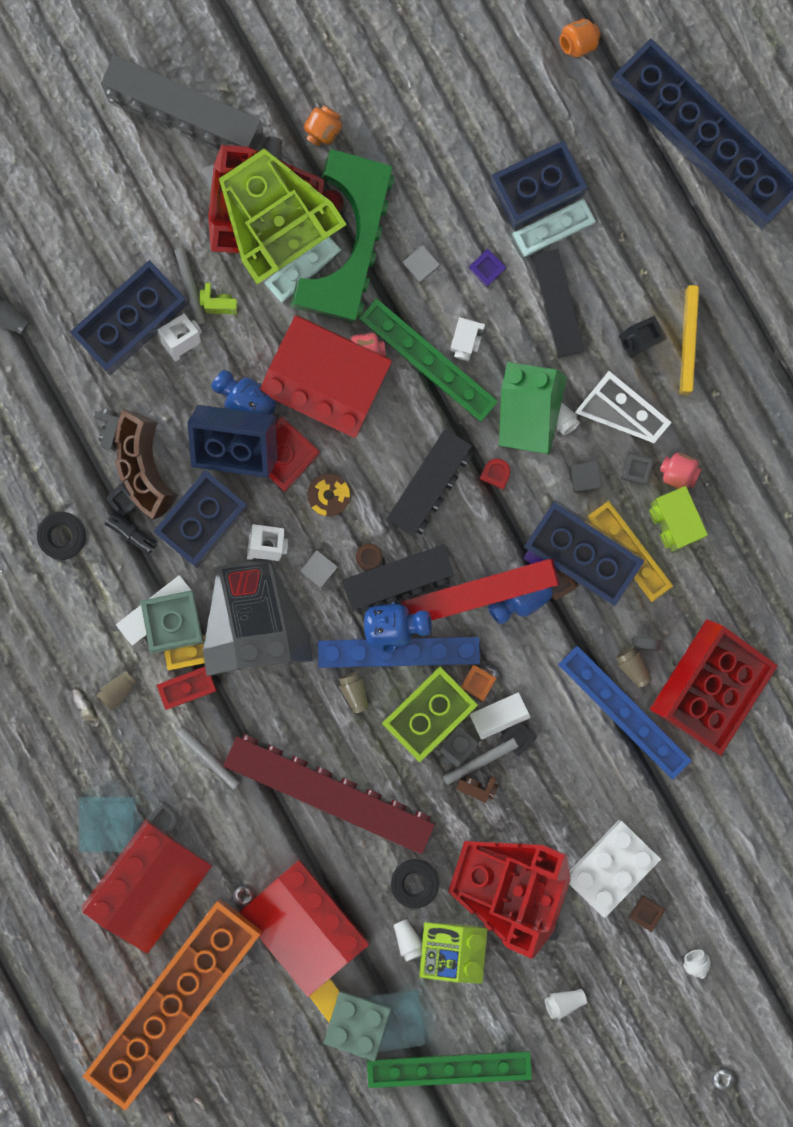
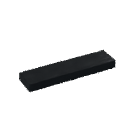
M559 249L532 255L557 358L583 353L584 348Z

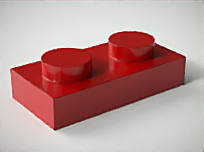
M205 667L156 685L165 710L217 691L212 677L206 676Z

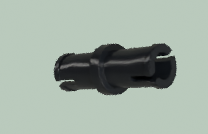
M115 511L110 514L112 518L108 517L104 525L121 535L123 541L127 544L131 542L145 552L146 555H150L152 553L151 549L154 550L158 544V541L139 529L140 526L136 523L132 525Z

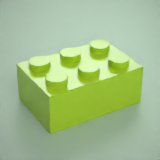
M439 667L382 724L421 762L478 705Z

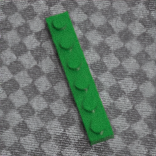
M377 298L359 318V321L480 423L498 403L495 398Z
M530 1051L377 1058L375 1062L367 1059L368 1088L532 1080Z

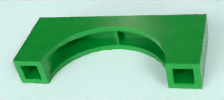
M333 149L328 152L322 179L338 188L350 203L356 222L355 243L348 260L335 273L319 279L299 278L296 281L290 305L291 308L347 323H353L356 317H361L364 303L360 302L362 292H367L370 277L366 275L368 266H373L376 257V251L372 250L374 242L379 241L382 226L379 225L381 215L385 216L388 200H385L387 190H391L395 177V175L391 174L393 166Z

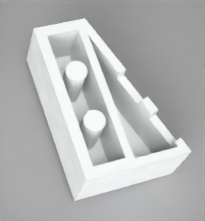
M610 371L575 411L579 415L655 443L672 423Z

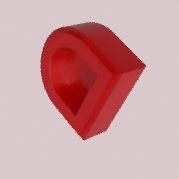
M492 459L485 465L479 480L504 490L510 477V467L502 459Z

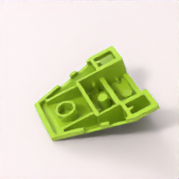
M265 149L219 178L242 263L257 285L347 225L329 199L320 194Z

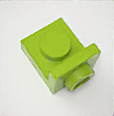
M205 282V290H200V306H204L206 314L238 315L237 299H232V295L218 294L216 298H212V285Z

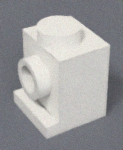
M185 314L180 315L157 330L161 344L175 362L180 359V355L201 343L200 334H202L199 325L195 320L190 321Z
M459 317L450 352L454 353L455 358L469 361L472 351H478L481 336H477V333L483 334L485 324Z
M252 524L249 533L247 559L259 558L279 561L281 555L287 553L288 539L284 538V528Z

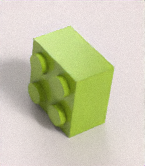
M686 486L658 497L650 503L651 509H649L651 519L654 524L659 523L663 532L659 534L665 549L670 548L671 553L708 536Z

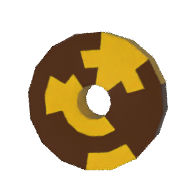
M323 474L316 477L310 484L307 492L311 508L317 514L325 517H332L342 513L350 500V491L346 482L334 474ZM326 491L334 493V497L331 500L324 498Z

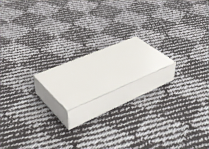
M518 692L471 713L470 717L482 740L529 719L530 715Z

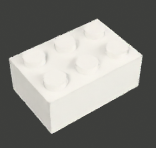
M618 820L570 870L571 880L569 885L605 918L661 859L628 826Z

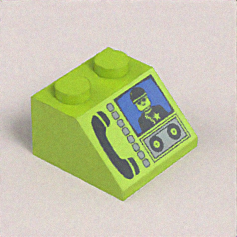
M424 922L419 977L458 983L482 984L487 928L465 924Z

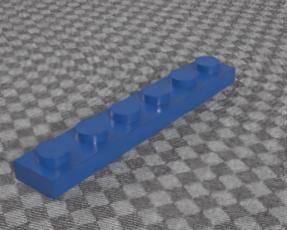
M479 637L411 639L406 646L397 647V650L393 652H383L381 649L373 648L367 643V640L318 641V668L480 664Z
M578 646L558 664L672 780L692 761Z

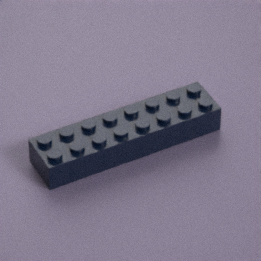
M650 38L614 74L611 85L761 230L793 200V174L654 40Z

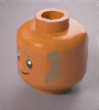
M580 19L570 23L563 28L559 37L561 48L566 54L575 58L593 52L598 47L600 31L597 25L588 19Z
M325 105L322 108H314L303 126L305 132L309 134L306 139L318 147L322 143L331 145L342 129L343 125L339 120L341 115Z

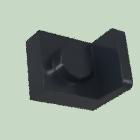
M655 316L630 326L619 335L622 347L630 358L667 339Z

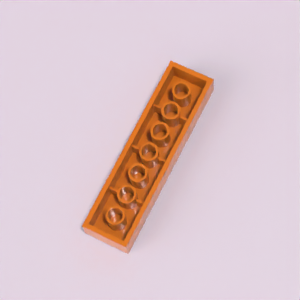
M219 898L82 1077L126 1111L263 931Z

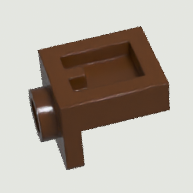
M490 776L485 789L482 790L480 789L482 783L467 777L465 781L459 779L455 789L486 803L488 798L493 800L499 785L495 784L497 778Z

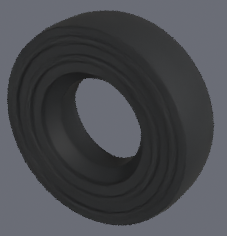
M68 512L49 514L41 521L37 530V542L40 549L47 556L57 560H67L76 556L82 550L86 540V532L82 522ZM60 525L67 526L72 534L70 542L65 546H57L51 539L53 529Z
M411 859L401 863L394 870L391 877V890L395 899L403 906L413 909L422 908L430 904L437 896L439 878L437 872L429 863L419 859ZM418 873L424 877L426 886L420 894H410L405 889L404 882L408 875Z

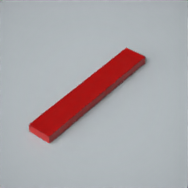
M548 559L401 601V605L408 608L410 615L416 614L421 610L430 613L431 621L558 586L560 583L553 559Z

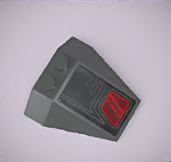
M271 560L217 566L206 636L203 644L206 676L233 673L239 669L283 663L293 665L312 662L309 634Z

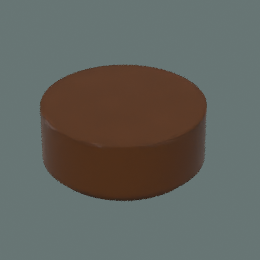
M364 544L357 550L356 562L363 570L369 571L379 567L382 563V552L376 545Z

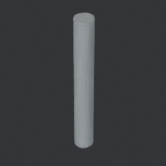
M185 248L175 249V255L194 320L199 326L205 325V316L202 306H200V299Z
M184 726L176 732L233 790L239 785L240 781Z
M512 738L447 773L443 778L446 784L450 785L519 746L516 740Z

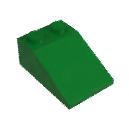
M507 362L501 387L499 446L550 455L567 376L556 369Z

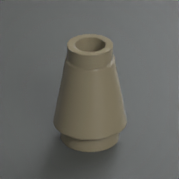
M634 646L625 649L616 656L617 666L638 688L643 687L652 680L640 651H636Z
M125 671L122 675L101 687L96 697L107 709L112 711L115 707L118 708L136 681Z
M359 671L340 677V685L338 686L353 713L367 710L369 707L364 677L360 676Z

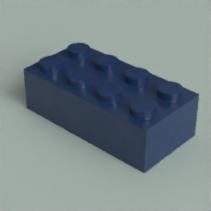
M148 260L72 329L70 333L111 376L157 334L159 328L169 323L188 303L174 285Z
M557 500L552 503L524 546L543 560L553 559L555 568L614 606L646 559Z

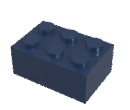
M564 140L493 174L490 182L513 229L584 196L588 188Z
M197 405L187 422L191 467L266 478L271 474L278 460L275 415Z
M205 470L153 532L195 568H198L249 507Z

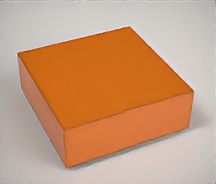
M473 665L461 688L479 700L484 701L497 678Z

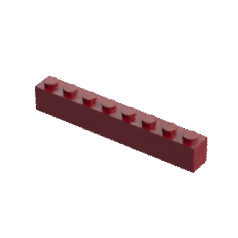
M244 734L242 738L236 736L223 765L224 767L422 855L435 826L434 823L430 822L431 816L417 811L415 815L405 811L406 805L393 799L391 804L380 800L382 794L367 789L366 793L356 789L357 783L346 778H342L341 782L331 778L332 772L318 767L316 771L306 767L308 762L299 757L293 756L292 760L283 757L284 751L272 745H268V748L265 749L257 745L258 739Z

